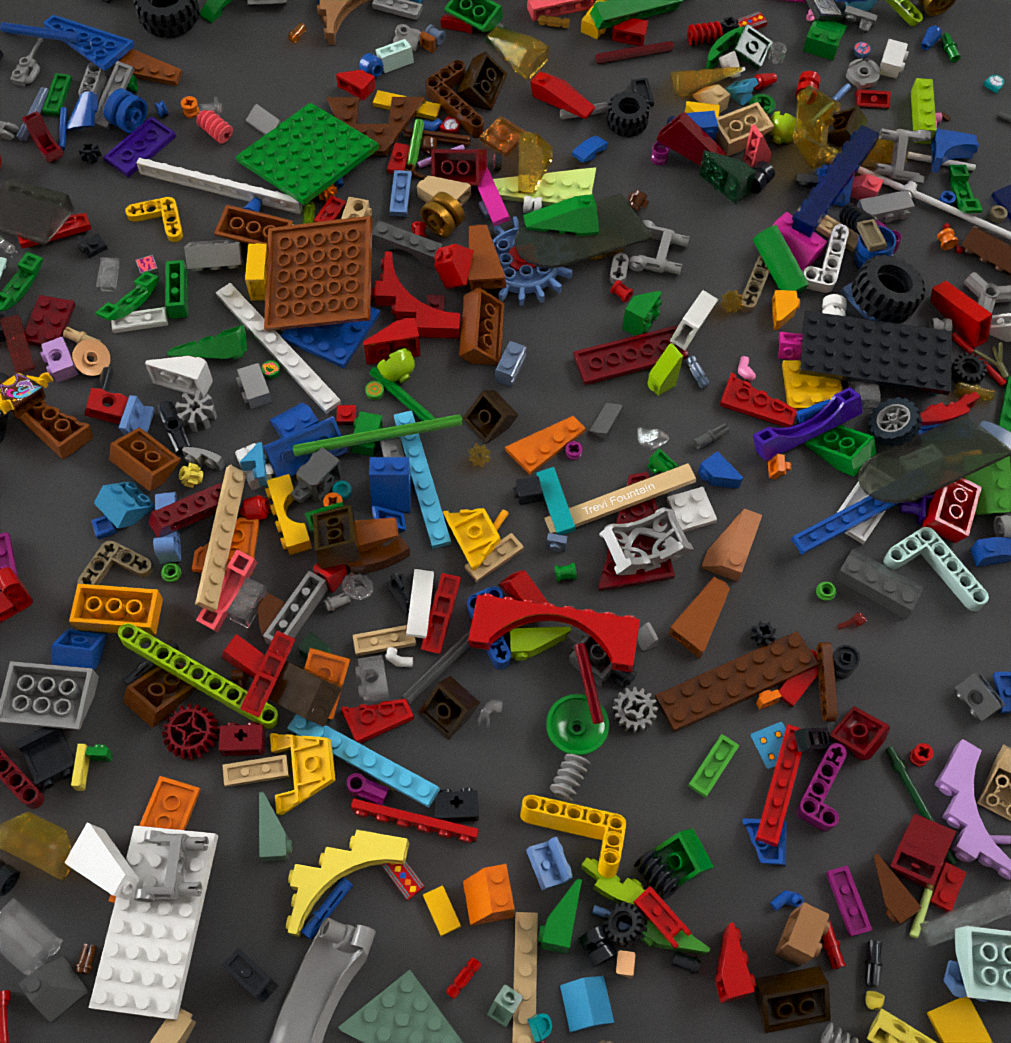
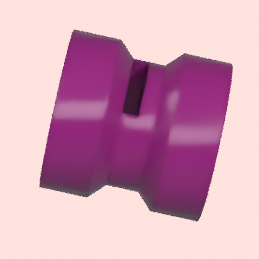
M659 141L655 142L652 148L651 161L655 165L667 163L670 148Z

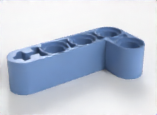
M176 492L155 494V509L158 510L178 501ZM180 530L164 537L154 538V551L160 564L181 561Z

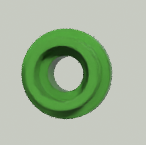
M174 563L166 564L161 570L162 578L169 583L177 581L182 574L180 567ZM172 571L175 572V574L169 576V573H170V572H172Z
M822 582L817 586L816 594L821 600L830 601L836 595V588L831 582ZM822 590H827L829 594L823 593Z

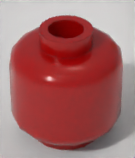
M261 495L244 499L242 507H240L241 516L247 520H264L268 517V513L271 512L269 501Z

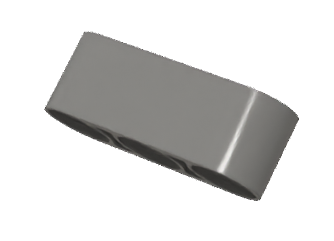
M93 62L87 66L78 94L80 97L82 93L92 91L98 95L99 102L106 82V75L104 70Z

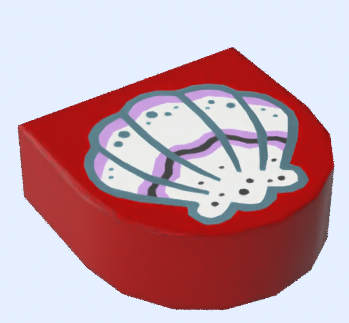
M447 116L440 126V131L456 134L459 131L458 120Z

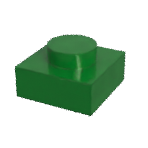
M95 744L94 747L86 748L85 755L91 761L112 762L113 753L106 745Z

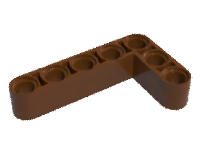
M454 60L426 79V96L433 103L441 104V110L448 116L458 120L459 126L470 136L480 138L484 134L483 117L451 90L460 84L465 76V63L462 60Z

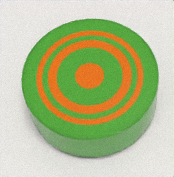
M378 381L369 382L365 387L366 396L371 400L382 398L384 395L383 385Z

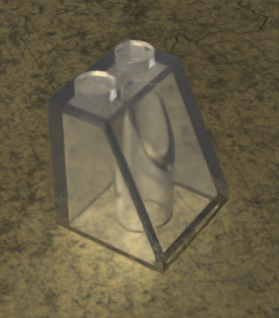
M13 898L0 911V953L23 974L30 975L37 968L43 966V962L49 956L54 955L59 950L63 940L27 905Z

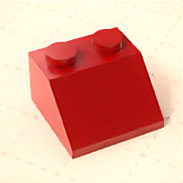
M456 243L438 248L434 256V266L446 289L467 285L474 250Z

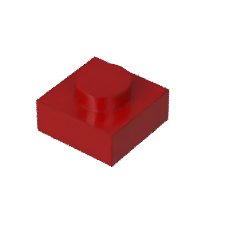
M337 405V425H354L356 405Z

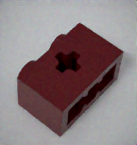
M249 722L247 725L227 723L226 726H220L219 752L222 756L264 755L265 729L263 725L258 722ZM243 735L246 736L243 738V741H239V739H242Z

